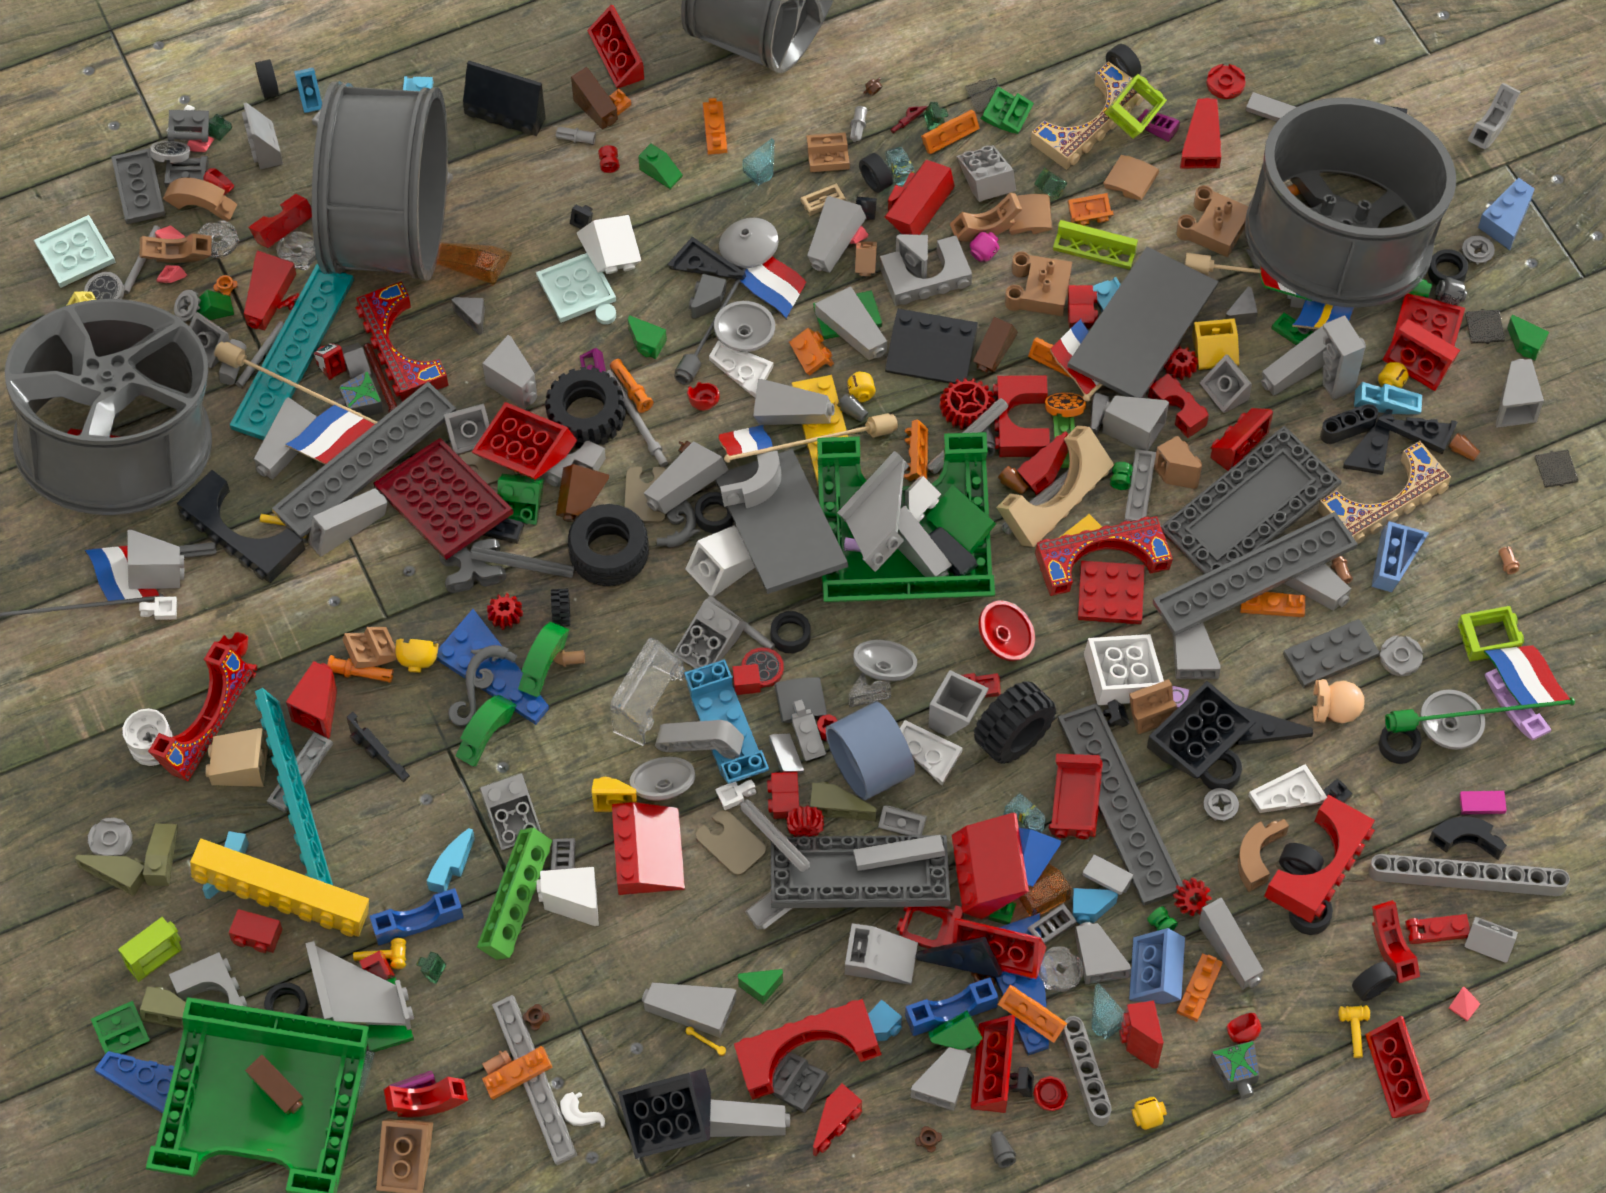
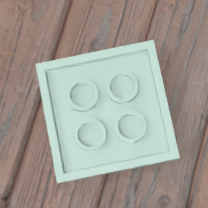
M89 215L34 240L60 288L116 263L115 258Z
M587 253L536 272V277L560 323L595 310L599 305L610 304L616 301V296L604 273L597 272Z

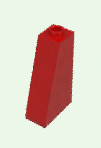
M1210 98L1197 99L1181 155L1180 169L1220 168L1222 154L1217 99Z
M257 250L244 310L248 326L253 329L266 330L278 308L277 306L281 303L296 276L293 262Z

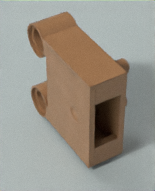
M1199 186L1195 192L1194 207L1198 211L1205 212L1198 223H1196L1195 218L1191 215L1180 216L1176 235L1181 240H1189L1228 257L1245 229V218L1249 206L1216 193L1209 186Z
M1023 251L1016 252L1012 258L1013 275L1019 278L1026 277L1028 274L1029 276L1026 291L1019 285H1010L1006 289V308L1011 311L1020 309L1063 316L1072 262L1032 256Z

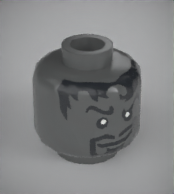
M1447 277L1438 282L1435 295L1438 301L1457 306L1460 302H1464L1467 291L1463 282Z

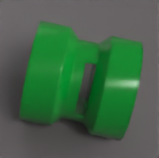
M1126 462L1114 463L1112 467L1113 475L1110 479L1111 487L1117 490L1129 489L1133 466Z
M1164 906L1157 908L1147 918L1149 924L1155 926L1157 931L1166 928L1173 931L1178 926V922L1168 915V911Z

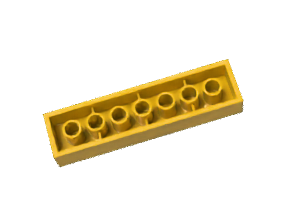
M201 838L190 861L191 877L200 884H212L220 891L227 892L228 890L236 893L242 899H254L258 904L269 907V905L276 907L284 914H296L300 919L311 922V920L318 922L326 929L335 928L341 930L342 934L353 937V935L359 937L368 915L369 898Z

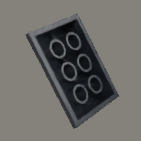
M467 62L463 95L464 114L472 118L476 117L485 120L488 123L502 125L507 129H514L527 135L537 136L546 119L542 83L476 62Z
M898 308L885 372L943 383L951 382L955 384L957 379L963 382L965 377L966 379L968 378L977 337L978 322Z
M1206 681L1149 735L1147 748L1165 763L1198 779L1256 721Z
M705 1068L618 1092L635 1159L710 1140L711 1089Z

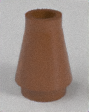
M1457 433L1448 446L1452 449V452L1469 458L1472 461L1480 453V450L1464 434L1460 435Z
M1007 466L998 476L1001 484L1020 495H1023L1029 488L1017 470L1010 466Z

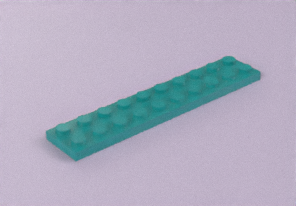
M316 264L261 367L299 384L314 357V352L317 351L352 286L354 277L343 272L341 274H324L320 270L319 265ZM258 371L230 423V429L264 440L287 397L291 399L297 388Z
M264 688L255 691L257 696L255 704L263 717L260 721L264 730L267 731L268 737L266 742L274 755L271 757L272 763L278 769L279 776H277L280 787L284 790L283 801L289 808L290 814L288 818L291 825L295 828L296 834H294V839L301 849L299 856L307 870L305 876L333 885L280 701Z

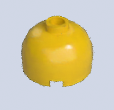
M404 639L396 640V658L402 666L408 667V672L421 673V669L429 668L436 660L438 643L433 644L431 641L410 639L409 643H403Z

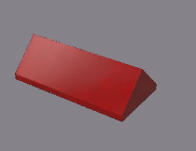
M610 5L587 31L616 88H622L644 80V66L614 5Z
M925 160L884 217L903 235H920L955 187L951 168Z
M959 918L954 919L952 943L986 937L1002 971L1037 979L1046 946L1040 937Z
M1014 1015L979 1023L978 1029L981 1032L982 1040H980L976 1047L971 1109L1006 1113L1015 1025Z
M1399 1016L1365 1034L1392 1118L1426 1112L1430 1103V1097L1404 1018Z

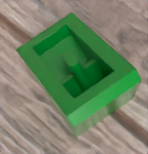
M206 290L199 297L201 302L198 304L200 309L197 312L208 320L234 315L230 296Z
M783 969L738 974V986L763 1005L783 982Z

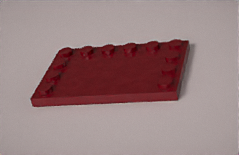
M441 438L373 483L374 488L385 496L386 500L445 560L513 514L512 508Z

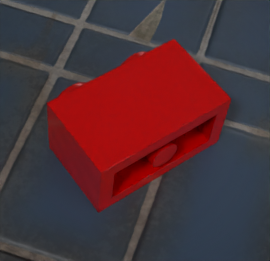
M238 909L228 933L231 941L237 946L245 947L246 945L253 947L261 953H266V951L274 953L283 929L280 920Z

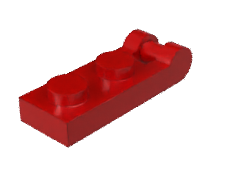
M1467 914L1426 919L1412 918L1405 921L1406 929L1410 932L1408 936L1410 944L1468 938L1470 932ZM1418 929H1423L1424 933H1419Z

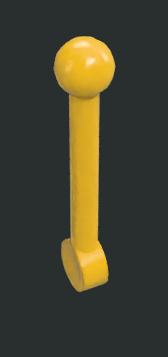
M691 1026L686 1028L685 1032L687 1035H693L717 1051L719 1056L726 1054L724 1046L719 1047L695 1032Z

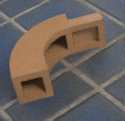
M179 178L172 181L163 197L165 201L177 209H181L186 205H197L209 210L225 222L231 219L237 203L223 195L225 190L212 183L195 178Z
M1009 193L997 206L987 212L980 214L961 212L950 223V226L958 240L972 242L980 232L987 234L992 232L995 236L1003 233L1015 224L1014 217L1023 209L1017 195Z
M194 233L180 239L142 236L140 237L139 258L155 259L156 262L164 263L200 261L211 256L212 236Z
M1285 819L1279 822L1273 821L1266 828L1260 821L1245 835L1238 855V872L1248 892L1268 883L1270 873L1261 860L1260 851L1266 845L1287 835L1289 825Z

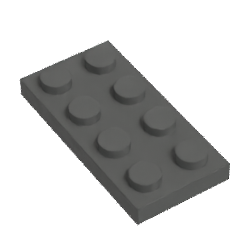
M150 148L112 156L126 224L166 216L154 161L150 156Z
M1360 619L1285 649L1283 652L1303 689L1315 684L1316 680L1335 676L1375 659L1380 654Z

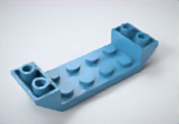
M725 659L684 672L690 697L699 721H728L744 736L739 758L728 759L723 757L716 749L711 750L720 774L727 784L769 771L762 750L759 751L733 688L732 676Z

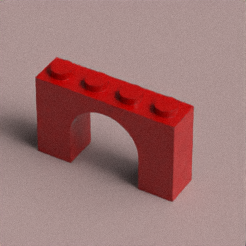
M1047 375L997 376V384H993V396H997V400L1002 398L1008 404V408L998 416V419L994 420V431H998V437H995V449H999V457H1034L1040 449L1050 444L1049 428H1022L1015 425L1008 417L1009 411L1018 405L1045 404L1048 394Z

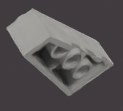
M1345 315L1323 324V330L1327 333V336L1323 337V344L1327 345V351L1323 352L1326 364L1323 366V385L1332 400L1355 391L1366 349L1364 340L1361 337L1359 338Z

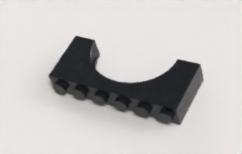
M211 470L177 502L178 514L183 520L192 522L200 533L205 532L216 545L219 543L223 546L228 555L237 557L245 568L250 567L259 579H265L272 583L305 551L303 539L289 528L275 536L262 539L244 537L229 529L220 517L222 502L230 492L229 486L224 478Z

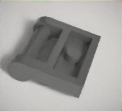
M169 110L168 141L180 139L208 142L209 111ZM175 131H202V132H175Z
M208 156L188 158L180 163H170V160H167L165 187H168L172 181L179 178L203 180L209 164Z

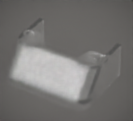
M650 637L615 693L610 705L613 732L642 746L646 743V730L649 731L653 726L652 711L671 680L679 679L682 681L684 679L685 671L683 661L654 638Z

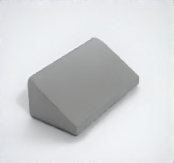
M769 735V742L781 773L797 772L799 774L804 772L791 735Z
M884 805L878 828L909 836L922 835L927 816Z

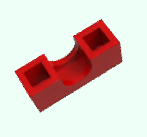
M294 194L280 204L283 210L281 213L274 217L263 216L250 225L248 228L256 242L269 248L312 218V208L306 198Z
M1166 374L1151 385L1148 392L1149 399L1166 400L1169 402V406H1176L1181 409L1176 414L1175 426L1187 438H1190L1207 426L1209 414L1206 408L1200 406L1195 401L1193 395L1181 387L1176 378Z

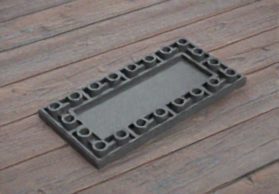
M1146 247L1069 360L1067 367L1126 397L1143 398L1218 286L1219 281Z
M1283 426L1161 525L1163 534L1203 574H1206L1272 542L1317 505L1320 500L1340 486L1341 480L1289 429Z
M793 449L778 454L782 474L781 482L770 498L750 508H746L745 503L727 506L767 594L848 567V562ZM758 460L730 469L715 479L720 492V486L740 483L752 478L758 471Z
M936 835L786 837L810 862L809 869L801 872L771 841V908L950 906L947 835H940L945 856L861 871L857 870L853 853L854 849Z

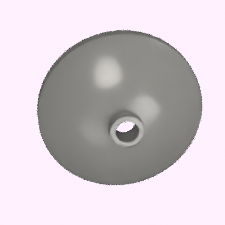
M746 218L733 223L724 231L719 241V250L721 256L736 267L752 268L765 263L773 256L778 247L779 238L775 227L770 222L760 218Z
M738 301L726 305L717 313L714 320V332L718 340L726 347L736 351L750 352L764 347L771 341L775 333V320L764 306L750 301Z
M870 640L859 644L854 650L853 661L861 672L877 680L900 681L911 676L917 668V658L914 653L905 646L892 641Z
M1441 690L1433 693L1426 699L1421 708L1420 717L1482 709L1472 697L1463 692ZM1484 714L1425 720L1421 721V725L1427 736L1436 744L1448 749H1465L1474 745L1482 736L1485 728Z
M656 758L643 763L634 770L630 777V785L636 789V795L644 799L654 801L668 800L683 794L689 789L695 780V770L691 763L681 758Z

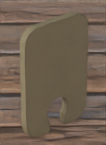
M472 451L459 456L468 466L476 467L478 469L477 474L488 485L497 483L502 474H520L473 454Z
M631 467L627 470L625 507L635 512L642 519L643 523H661L666 518V513L664 514L658 510L654 511L647 505V499L644 495V492L666 470L663 467H653L652 474L654 479L649 483H644L640 480L642 467Z
M720 810L712 816L716 823L724 827L720 835L711 834L705 824L696 831V840L736 876L747 872L766 853L765 845L727 810Z

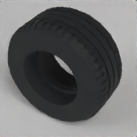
M601 504L582 512L573 521L568 534L569 557L574 570L586 581L600 586H616L635 578L644 568L649 555L647 529L642 519L631 509L614 504ZM603 535H617L628 542L621 552L608 556L597 554L589 548L596 538Z

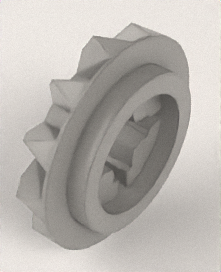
M1483 236L1469 237L1462 246L1463 256L1468 258L1469 262H1476L1477 265L1479 263L1486 264L1488 260H1492L1495 251L1492 242ZM1482 247L1481 252L1474 254L1475 250Z
M192 290L183 291L177 297L174 305L175 316L183 322L192 321L195 312L200 309L198 306L201 302L198 298L199 294Z
M1216 788L1205 796L1204 808L1207 816L1210 815L1215 821L1222 820L1224 822L1227 819H1232L1238 812L1239 802L1236 795L1230 790ZM1219 798L1222 804L1226 805L1223 811L1220 810V807L1216 806Z

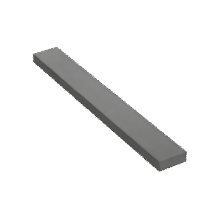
M511 995L492 1004L513 1059L516 1060L535 1050L515 997ZM545 1072L523 1083L554 1163L558 1166L578 1156Z

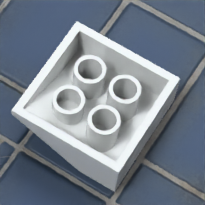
M1150 634L1088 638L1084 657L1098 705H1108V702L1114 699L1121 704L1130 703V693L1164 681Z

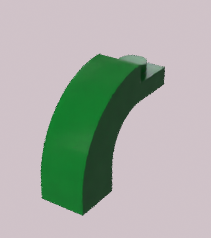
M552 622L543 627L536 637L521 671L523 674L518 690L535 697L540 696L550 665L555 656L564 649L570 629Z
M501 695L493 696L487 700L474 714L460 738L462 742L456 757L472 767L477 766L487 742L499 727L509 724L517 705Z

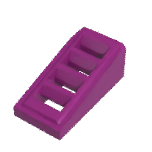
M1145 109L1137 121L1141 122L1150 110ZM1157 113L1144 130L1169 142L1179 130L1180 121Z

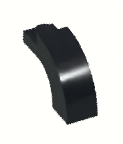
M1474 817L1448 819L1435 827L1429 838L1430 842L1446 853L1457 844L1471 843L1479 846L1497 860L1503 855L1507 846L1500 837L1491 834L1492 824Z

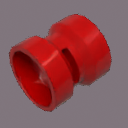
M611 145L601 147L598 150L599 159L601 160V171L613 173L619 170L618 149Z

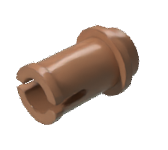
M1510 546L1501 548L1498 553L1504 564L1503 570L1507 574L1518 572L1520 564L1515 560L1512 548Z
M1340 556L1332 560L1331 567L1335 569L1337 576L1348 584L1353 580V577L1346 565L1348 563L1347 560Z
M506 1050L503 1052L499 1051L500 1054L482 1063L488 1075L512 1062Z

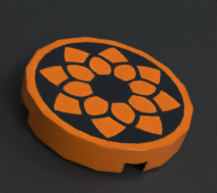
M1056 393L1046 398L1045 409L1054 416H1057V413L1062 414V417H1075L1081 415L1086 410V401L1078 394Z

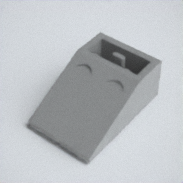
M243 103L245 111L242 112L254 163L258 162L260 170L282 165V156L272 121L248 103Z
M994 145L984 146L975 151H966L957 156L969 187L979 202L1016 191L1014 170Z
M705 599L673 655L695 669L721 661L736 643L747 623L715 602Z
M522 773L478 787L501 850L514 846L520 830L535 828L542 833Z
M852 923L845 961V975L911 985L918 942L877 927Z

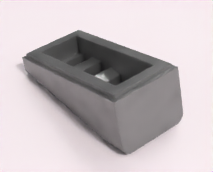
M1095 392L1092 398L1090 428L1097 437L1105 415L1103 409L1109 401V397Z
M575 838L553 839L551 870L575 868ZM558 848H570V850H558Z
M1063 903L1027 929L1032 936L1041 938L1035 930L1039 927L1046 936L1042 939L1044 944L1072 928L1077 921ZM1058 915L1064 920V925L1057 918ZM1053 919L1059 928L1056 929L1050 920ZM1046 923L1052 933L1049 934L1043 924Z

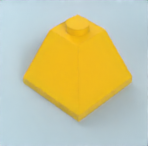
M610 777L594 779L592 785L594 812H612V804L637 803L636 789Z

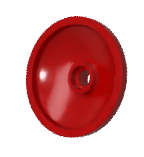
M1001 600L988 604L982 610L978 623L979 632L983 642L993 654L1007 661H1019L1030 654L1035 643V632L1030 619L1022 609L1013 603Z

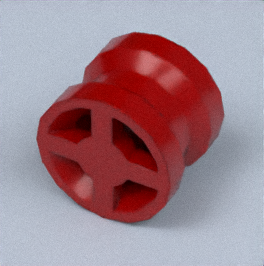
M823 715L819 718L817 728L821 740L827 741L826 727L838 721L835 716Z

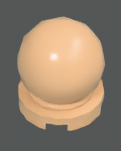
M1326 679L1315 681L1313 695H1317V706H1313L1314 721L1324 723L1326 718L1329 717L1333 722L1343 724L1352 722L1360 716L1364 709L1365 700L1359 687L1344 680L1336 681L1330 686Z

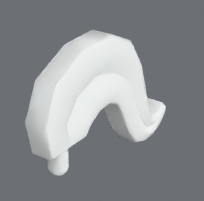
M571 1092L565 1094L560 1101L561 1114L566 1122L573 1126L600 1123L601 1128L605 1127V1118L599 1112L582 1113L579 1111L578 1098L582 1096V1093L574 1094Z

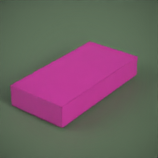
M1461 791L1459 794L1462 814H1505L1507 811L1504 791Z

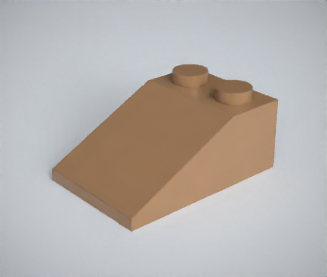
M387 1118L382 1121L376 1190L398 1193H423L431 1149L433 1122Z

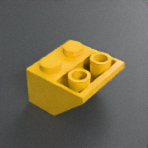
M1235 318L1194 322L1192 339L1195 354L1198 358V370L1213 369L1226 354L1239 366V345Z

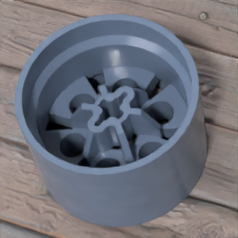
M873 702L826 727V737L833 758L844 779L860 799L865 801L915 774L913 757L906 739L892 715L881 703Z

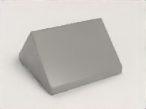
M899 234L896 237V252H900L906 269L915 277L927 279L928 235Z
M195 312L189 327L199 337L204 346L208 367L213 368L219 362L218 358L214 356L215 349L221 341L224 343L230 342L229 335L225 330L203 315Z
M1227 354L1200 382L1201 386L1223 413L1249 400L1252 387L1251 382Z
M484 404L444 414L446 431L452 449L456 454L474 449L489 427Z

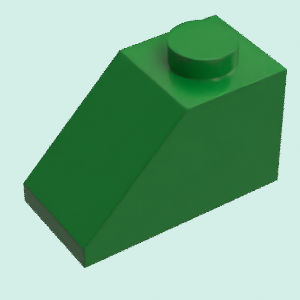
M652 143L638 156L639 170L669 189L683 177V174L668 154Z
M1512 314L1507 329L1516 352L1526 358L1536 360L1547 341L1549 332Z
M629 315L628 329L637 351L645 357L657 359L667 341L666 329Z
M968 1010L928 1032L932 1043L960 1050L972 1049L982 1040L981 1032Z

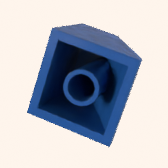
M1019 828L1028 886L1033 887L1059 848L1061 840L1031 829Z

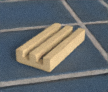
M837 183L801 197V203L804 204V208L808 211L809 216L822 212L825 200L828 197L826 195L836 192L829 196L845 201V197Z

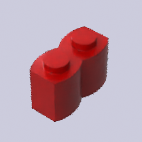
M1068 285L1069 328H1072L1080 319L1086 328H1092L1094 322L1098 319V310H1094V303H1097V291H1093V285Z
M797 772L771 773V780H767L768 793H772V799H768L769 813L773 812V819H784L788 817V813L793 808H799Z

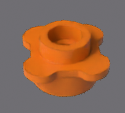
M223 275L217 279V283L214 284L213 288L215 291H220L224 295L230 296L231 291L238 287V283L235 280L233 281L230 276Z

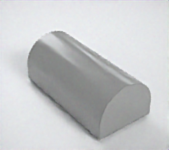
M235 339L230 340L229 343L244 349L246 352L247 347L244 343ZM222 362L219 371L220 383L234 384L240 366L234 368Z

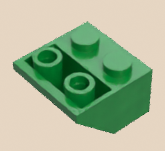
M502 474L500 476L497 494L513 510V514L508 517L509 519L537 525L542 502L544 478L534 480L527 476Z

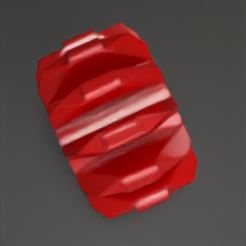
M1179 345L1164 366L1166 374H1172V378L1180 377L1181 381L1184 379V376L1190 379L1192 374H1195L1197 371L1198 358L1195 357V351L1189 352V347L1182 349Z
M508 593L504 597L498 594L497 600L491 599L490 605L487 606L488 620L492 621L494 627L500 625L502 630H504L505 626H509L512 629L513 623L519 624L520 618L523 616V610H521L522 603L517 601L516 596L509 598Z
M809 805L806 807L799 806V808H793L788 813L787 828L794 837L817 836L823 831V815L821 810H817V807H809Z
M1191 878L1188 882L1184 879L1182 880V887L1176 886L1179 892L1173 894V897L1178 899L1174 905L1180 907V912L1183 914L1188 913L1189 916H1194L1196 912L1200 915L1202 907L1207 906L1206 901L1212 900L1211 896L1207 895L1211 890L1207 886L1204 887L1205 882L1202 880L1197 882V879Z

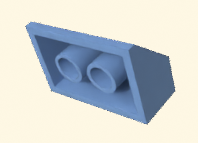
M1169 928L1133 937L1129 1000L1137 1002L1154 1000L1157 1004H1167L1181 1000L1185 937Z

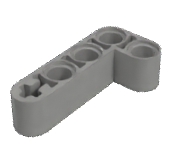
M724 720L669 723L660 725L655 747L663 752L716 749L723 757L736 759L740 756L744 736L730 722Z

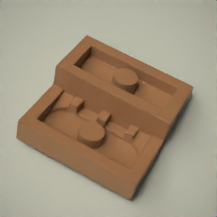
M846 132L806 135L810 172L850 169Z
M1121 155L1103 184L1105 189L1123 192L1126 198L1142 200L1158 175L1159 169L1139 159Z
M1048 194L1017 196L1023 210L1014 217L1015 224L1009 228L1011 235L1030 230L1033 234L1052 230L1050 196Z
M367 627L365 633H344L342 640L355 668L378 666L397 659L395 645L387 627Z
M1169 679L1129 694L1133 720L1138 734L1159 727L1177 710V705L1173 700V686Z

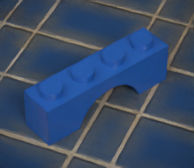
M455 888L433 895L429 902L413 910L394 911L389 909L369 916L378 946L389 943L395 938H404L464 918Z
M991 978L969 984L962 992L941 1001H929L926 999L908 1005L905 1009V1018L912 1035L916 1036L940 1026L968 1010L971 1016L997 1008L998 995Z

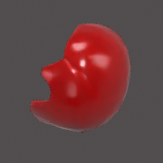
M210 168L203 176L204 181L225 190L223 195L228 194L234 188V184L216 168Z
M698 382L694 388L689 386L687 390L688 400L692 407L700 411L713 408L720 399L719 390L711 383Z
M235 632L232 638H227L226 635H223L220 641H216L231 647L240 658L247 652L248 636L244 633Z
M1255 1013L1240 1015L1226 1026L1230 1039L1236 1044L1254 1041L1259 1037L1262 1029Z
M1048 1076L1036 1083L1033 1096L1035 1103L1041 1109L1050 1112L1064 1107L1068 1098V1092L1065 1084L1059 1078Z

